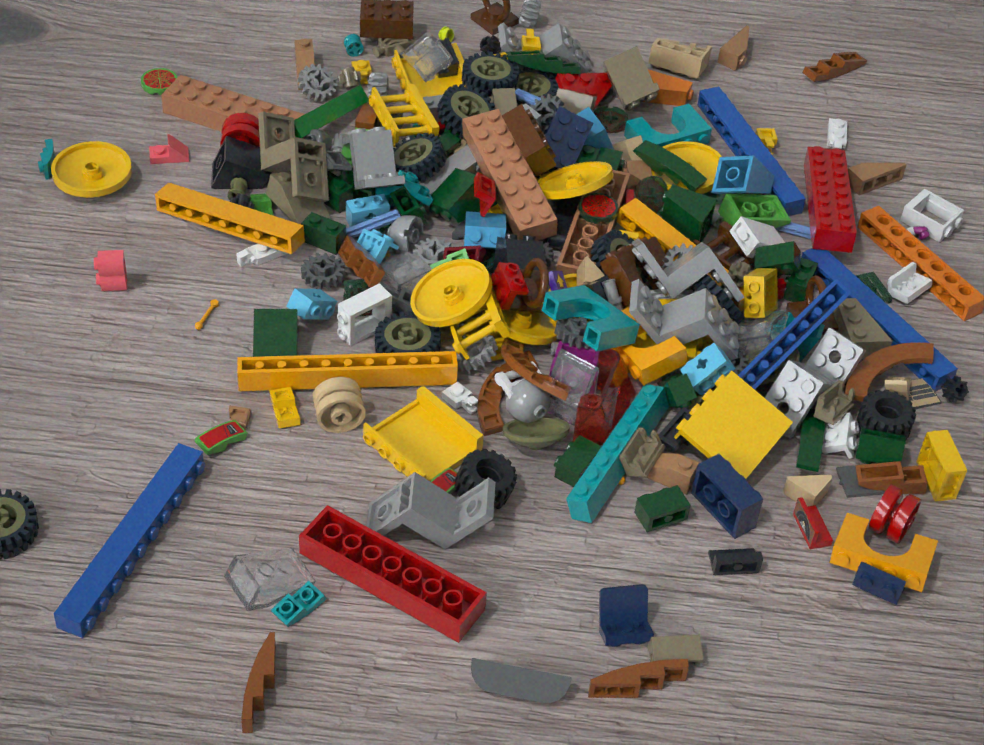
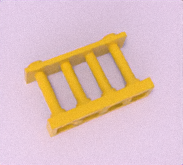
M407 84L404 94L380 96L376 87H372L371 95H369V105L373 107L385 130H391L394 147L399 142V137L417 135L418 133H421V135L424 133L430 135L432 133L438 136L439 125L415 84ZM404 101H405V103L408 104V105L391 106V107H386V105H385V103L404 102ZM411 112V114L414 115L392 118L391 114ZM414 123L420 125V127L405 129L397 127V125Z
M493 287L485 304L472 316L483 310L486 313L462 327H459V324L462 322L450 325L454 339L452 346L458 355L462 354L466 360L470 358L467 347L491 333L499 332L503 339L511 335ZM489 320L491 321L489 322L490 325L463 339V335Z

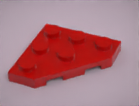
M558 73L556 76L559 88L596 96L594 109L598 107L612 87L607 73Z

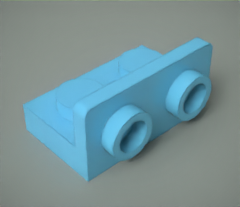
M363 229L357 240L379 264L386 256L389 247L395 250L399 249V246L393 243V238L375 229H372L371 232Z

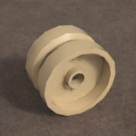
M335 377L323 381L315 388L313 403L316 409L317 422L322 429L328 432L342 433L355 429L363 422L366 410L362 400L361 389L356 381L346 377Z

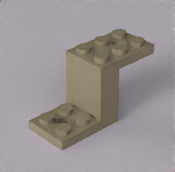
M637 46L603 62L604 72L608 73L624 110L627 108L629 111L639 107L640 102L644 100L648 103L656 99L660 88L657 83H653Z
M264 111L258 113L261 170L275 173L291 171L293 197L319 202L329 201L325 143L296 138L293 117ZM275 130L279 133V138L276 137ZM308 176L312 179V184L309 183Z

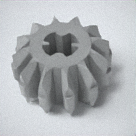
M524 1L519 16V24L532 28L535 26L542 5L541 1Z
M375 72L369 75L368 97L371 95L372 87H376L380 96L388 95L389 78L387 73Z

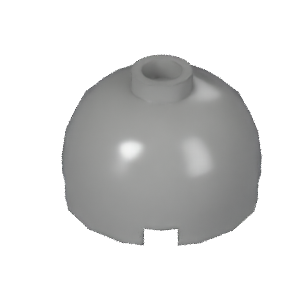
M404 215L398 217L388 228L387 236L393 238V243L399 246V249L396 250L398 253L413 256L414 245H419V236H423L424 233L422 219L413 215Z
M526 379L520 381L512 388L513 394L511 398L507 397L506 409L514 418L521 422L531 423L539 420L546 414L550 405L548 392Z

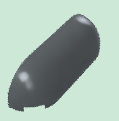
M472 658L471 662L472 677L481 689L494 694L540 703H552L561 699L568 691L572 677L476 658Z

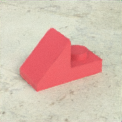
M167 134L168 145L149 146L150 164L189 162L188 146L170 134Z

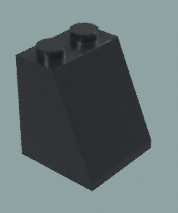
M226 136L212 163L211 188L231 189L230 183L232 179L243 178L247 182V189H262L265 183L269 182L272 172L261 170L260 147Z
M505 233V237L497 236L493 273L499 262L518 264L520 269H525L528 262L533 258H540L544 261L543 242L535 240L536 236L523 235V238H517L516 234Z

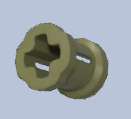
M243 178L232 179L230 183L231 189L228 191L227 197L230 200L231 197H236L237 193L245 195L244 192L248 188L246 180Z

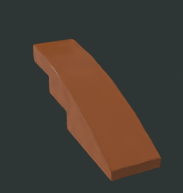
M857 52L833 53L831 59L819 60L817 66H805L802 73L814 82L823 81L851 72L866 64L867 60Z
M347 235L338 251L344 264L352 268L358 277L364 279L368 287L371 288L379 284L385 274L384 269L365 248L351 236Z
M270 632L249 674L243 699L242 733H253L254 711H264L265 689H275V632Z
M688 659L658 660L610 671L590 679L588 698H638L640 689L662 690L664 681H686L689 669Z

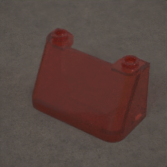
M613 349L599 352L597 376L593 390L598 391L599 389L601 395L589 393L581 397L577 406L573 442L581 435L603 446L635 399L636 391L619 353Z

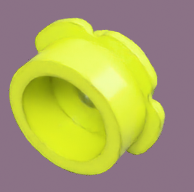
M444 26L439 31V39L445 40V38H449L450 42H452L454 38L453 29Z

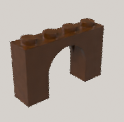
M647 237L642 238L641 241L662 268L665 263L662 260L666 254L656 237L647 239ZM632 244L609 252L605 255L606 259L600 263L608 278L615 279L618 294L622 297L624 307L630 304L632 282L640 279L644 284L636 269V265L643 271L652 289H659L655 284L658 281L657 278L653 279L643 267L646 263L644 261L640 262L632 252L634 248Z

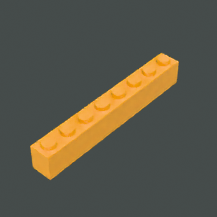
M169 182L155 193L157 211L289 254H293L305 242L304 225Z
M634 198L619 210L616 220L618 224L629 232L639 233L638 239L640 240L644 237H647V239L656 237L665 254L669 249L672 250L675 245L680 248L682 243L685 244L686 248L690 245H693V248L697 246L637 198ZM714 280L718 286L722 285L720 282L718 283L716 280ZM743 285L742 287H738V288H739V290L741 291V293H742L743 296H744V285ZM733 298L731 299L740 311L744 310V298L739 302Z

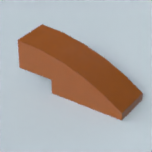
M365 103L357 115L355 128L370 130L379 127V118L373 107L369 103Z
M901 461L855 465L859 486L872 490L886 491L892 484L902 489L903 494H926L927 480L923 465L902 467Z

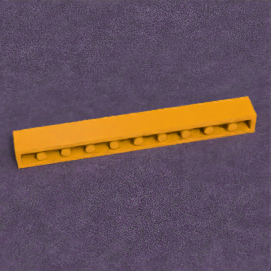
M456 351L237 357L239 391H264L291 387L292 390L315 389L323 381L335 377L350 378L356 381L360 388L453 385L457 382L458 372Z

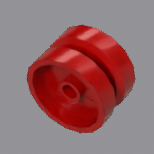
M248 113L230 115L222 125L220 147L226 136L260 147L259 119Z
M891 484L880 499L868 528L881 534L888 527L887 538L899 544L912 526L922 499L909 494L902 501L903 490Z

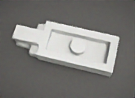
M829 118L827 146L832 147V149H845L847 144V121Z
M256 244L237 253V263L241 267L251 263L260 265L288 253Z

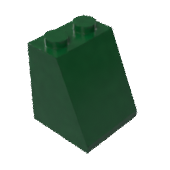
M455 168L431 195L433 201L430 204V212L436 217L441 216L447 221L451 220L456 223L466 220V212H480V199L474 196V177L476 175ZM496 200L494 201V203L492 204L491 207H494V206L497 205V201H496Z
M672 184L669 191H665L663 194L662 202H664V205L660 210L659 216L693 242L696 239L699 242H703L711 229L717 199Z
M254 309L253 357L298 356L299 322L297 309Z

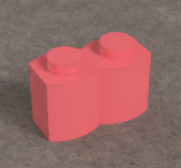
M124 250L98 251V256L94 257V270L99 272L96 273V284L101 286V291L127 290Z

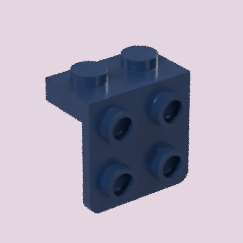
M861 561L852 585L897 605L905 589L906 581Z
M646 585L606 587L599 591V633L605 646L618 647L622 644L630 643L644 644L649 642L651 637H654V632L648 622V588Z

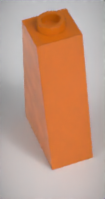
M648 69L653 83H657L660 88L656 99L648 103L681 106L687 104L688 100H692L694 90H692L693 82Z

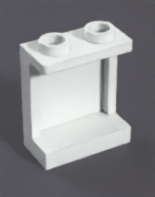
M742 216L730 230L742 251L749 258L755 256V248L785 243L774 226Z

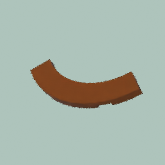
M505 338L501 346V355L506 363L530 383L566 401L572 390L571 386L549 375L538 373V368L528 359H524V345Z
M902 343L870 354L852 372L846 384L844 394L849 395V390L854 388L855 395L853 400L863 401L873 380L878 375L893 368L894 365L900 363L932 364L934 343Z
M530 350L524 352V359H528L530 362L533 361L538 367ZM507 363L496 367L489 374L479 393L477 414L480 429L484 436L503 431L504 423L500 415L499 406L505 391L496 383L495 374L513 370ZM518 378L510 380V382L512 383L516 381Z

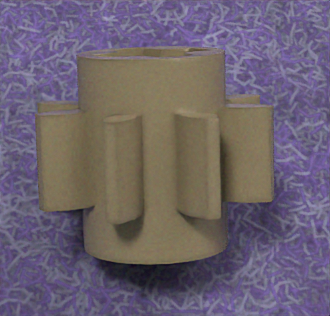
M354 67L342 69V74L338 76L339 85L343 84L345 88L356 87L359 80H362L360 71H355Z
M739 261L736 265L731 264L728 274L737 287H742L744 285V276L752 271H750L749 264Z

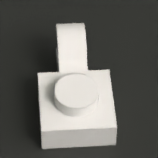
M459 382L442 391V399L455 409L462 406L469 414L477 411V407L474 406L478 403L477 398L472 396V392Z

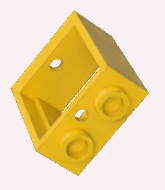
M757 268L745 275V318H765L778 309L777 269Z
M948 430L927 432L916 462L924 467L927 486L934 501L954 500L957 498L967 473V468Z

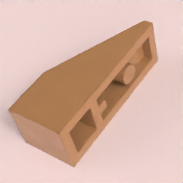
M746 25L720 48L717 63L734 71L746 63L750 26Z
M312 39L294 40L297 79L301 70L306 65L308 67L311 64L315 65Z
M861 163L848 168L850 188L858 195H862L902 180L906 164Z
M661 453L646 478L669 488L678 485L683 494L687 495L694 483L699 462L680 454Z

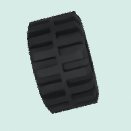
M876 390L875 393L870 392L868 396L864 397L857 416L859 433L862 427L906 436L907 441L916 419V409L912 406L913 403L910 400H906V397L899 395L898 392H890L889 390Z
M477 449L473 453L467 454L466 458H464L455 477L456 483L454 486L458 490L457 494L460 497L483 482L484 479L490 478L495 481L494 509H500L506 504L517 483L516 469L514 466H511L512 462L509 459L506 460L503 454L499 455L494 450L490 452L487 449H482L481 451Z

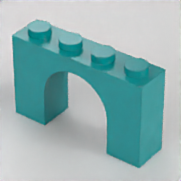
M685 104L673 108L671 123L677 128L679 133L663 134L657 132L643 117H638L626 121L624 136L626 139L641 135L643 142L647 140L661 147L671 143L687 141L708 144L710 143L712 128L690 104Z
M585 285L549 291L545 294L542 312L553 320L557 321L572 317L594 320L587 322L583 342L596 352L635 343L640 324Z

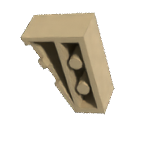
M657 38L652 44L648 64H652L656 68L668 69L673 73L685 74L689 78H699L709 64L712 46L707 45L706 48L696 47V43H690V46L681 45L676 40Z

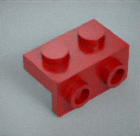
M499 262L495 272L491 275L492 286L501 309L509 310L516 295H528L529 290L518 264Z

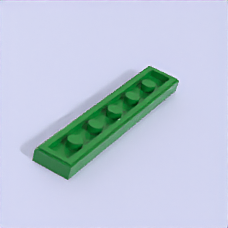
M359 85L295 119L296 138H303L310 134L312 129H319L369 102V98L362 86Z

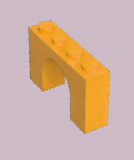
M630 306L621 310L627 316L636 321L635 318L629 313ZM641 325L639 326L637 336L646 332ZM675 336L648 348L624 345L609 349L613 355L616 354L622 366L630 370L632 377L638 379L643 386L686 365L688 362L686 347Z
M847 513L834 543L829 563L857 572L862 561L906 581L904 587L922 592L938 540L915 534L911 547L905 554L899 556L883 555L872 550L864 540L870 519Z

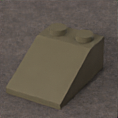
M291 171L270 174L266 195L292 222L301 224L311 212L331 219L324 202L292 196ZM308 176V181L312 184V179Z

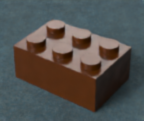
M361 0L360 37L413 39L414 1Z
M520 104L502 115L524 159L536 177L556 166L553 159L556 155L530 109L525 110L523 105Z

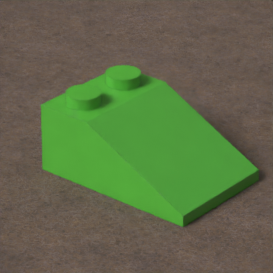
M726 193L718 210L724 221L731 226H734L741 216L774 226V228L790 224L791 222L777 195Z

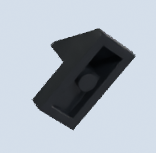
M685 407L676 414L659 434L661 443L674 453L682 444L686 446L690 444L682 435L677 439L674 438L679 431L676 429L678 424L684 418L689 420L691 417L689 414L690 410Z

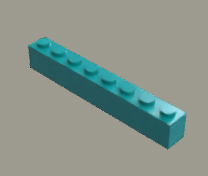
M649 384L642 387L566 498L572 519L589 523L594 521L625 474L619 456L638 428H644L649 437L668 409L665 387Z

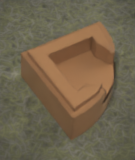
M229 405L230 420H236L246 430L251 417V409Z

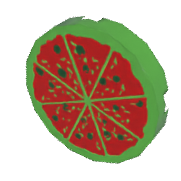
M165 68L151 69L142 75L141 87L149 94L154 95V93L162 95L177 79V75L175 72Z

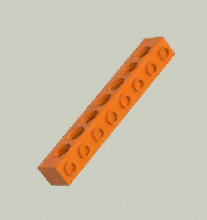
M878 205L861 213L857 228L902 267H906L911 262L916 263V273L932 279V287L928 290L958 317L966 321L982 313L984 296Z

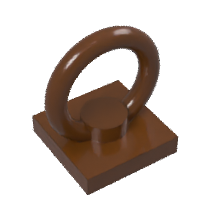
M482 0L484 8L472 12L470 18L491 35L499 33L498 26L503 22L507 27L519 24V18L510 12V0H503L504 7L498 2L490 4L489 0Z
M533 258L528 262L525 269H520L529 293L528 295L517 294L509 309L511 311L543 313L544 298L549 287V273L542 259Z
M813 276L809 279L806 287V301L787 303V312H791L794 318L814 300L815 285H817L819 294L826 289V285L821 277ZM831 313L821 323L825 325L822 335L826 333L829 327L838 332L839 327L833 313Z

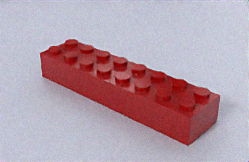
M820 146L808 147L804 161V175L812 249L852 253L857 231L845 150L839 148L827 149Z
M328 505L299 535L300 554L458 643L485 611L487 592Z

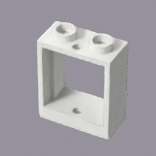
M924 189L904 206L900 221L910 227H927L929 237L940 243L945 237L948 238L955 228L958 229L961 226L964 210ZM925 209L947 222L942 225L920 212Z
M379 283L338 303L337 333L340 339L345 340L352 346L374 335L380 321L383 322L386 316L391 319L392 295ZM372 309L371 316L355 323V317Z

